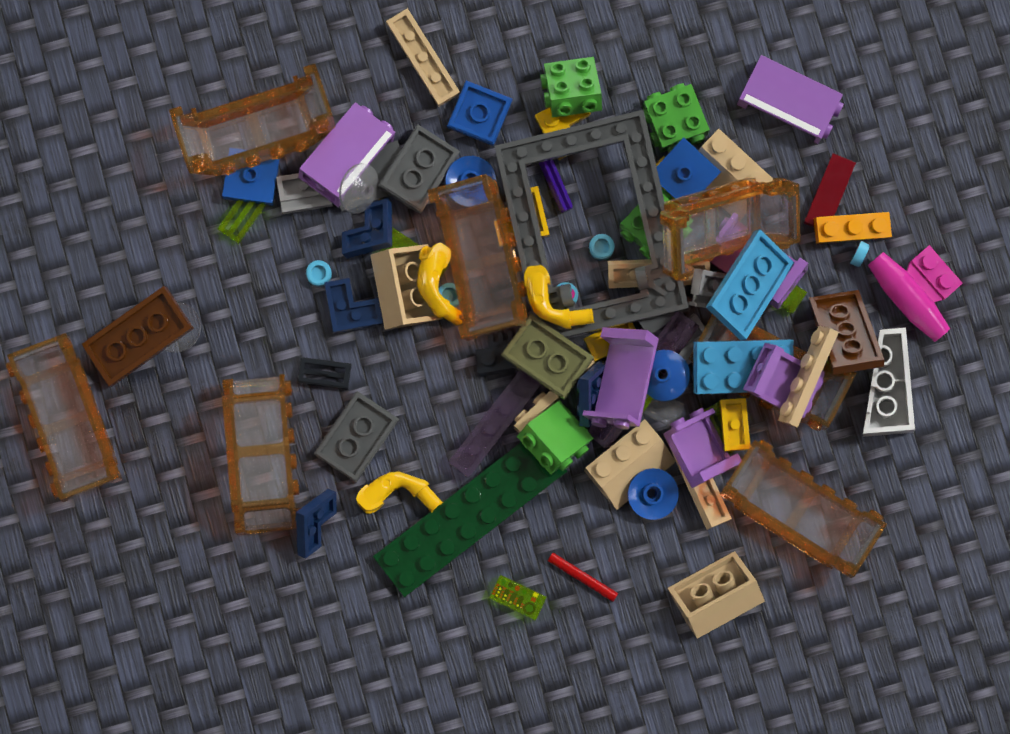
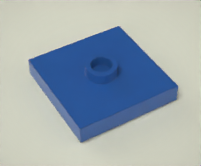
M466 80L447 128L494 146L513 99Z
M685 138L657 166L661 186L686 209L693 204L721 173L716 166Z
M230 148L222 198L273 206L280 155Z

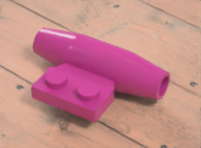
M930 245L909 262L907 270L902 268L884 252L868 264V267L886 295L907 319L924 334L936 342L950 330L935 302L945 300L963 283Z

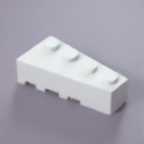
M906 328L880 330L878 343L884 357V367L874 368L863 437L914 433L915 431Z

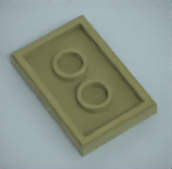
M530 314L501 354V357L564 400L594 360V356L532 314Z

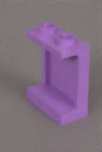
M765 343L743 390L780 409L788 398L792 381L798 375L801 368V360L784 352V349L777 345ZM823 370L802 418L811 410L812 400L823 384V377L825 375Z
M703 408L689 414L691 419L685 421L682 417L670 424L672 429L663 433L691 488L742 463L738 453L730 457L728 452H724L723 442L710 420V415L715 413L713 408L704 412Z

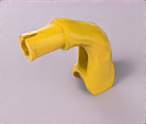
M437 243L432 248L424 246L419 253V259L421 260L417 274L419 293L436 317H443L455 326L461 325L465 319V313L452 306L450 301L445 299L439 292L440 276L450 261L451 250L442 243Z
M542 265L526 268L524 283L533 312L541 319L565 329H571V326L594 323L592 308L569 311V309H553L548 295V285L551 284L548 271Z
M389 472L378 477L369 485L366 484L356 496L358 506L367 514L378 511L384 505L383 501L393 491L401 487L407 489L413 497L417 496L431 513L443 503L429 488V483L426 480L402 472Z

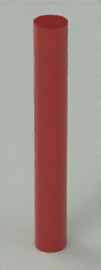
M552 553L549 557L548 562L613 602L617 597V592L557 554Z

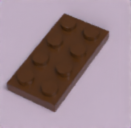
M163 286L82 343V346L108 386L112 387L194 328L168 288Z
M859 290L809 298V307L816 327H828L839 332L828 356L833 375L884 367V357Z

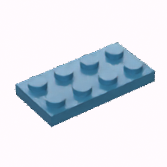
M761 229L755 230L706 308L740 341L747 339L794 262Z
M794 340L693 342L694 394L748 393L743 388L764 344L777 345L784 349V352L794 357Z

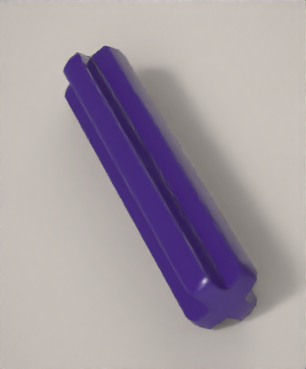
M553 159L540 162L539 165L560 212L564 213L571 210L573 207Z

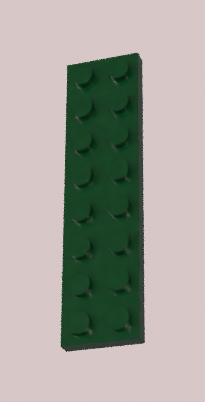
M521 442L373 557L405 598L567 473V470L561 471L558 469L553 474H550Z

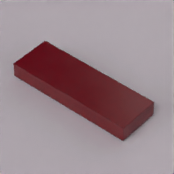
M834 153L831 155L804 224L814 227V218L835 215L856 162Z

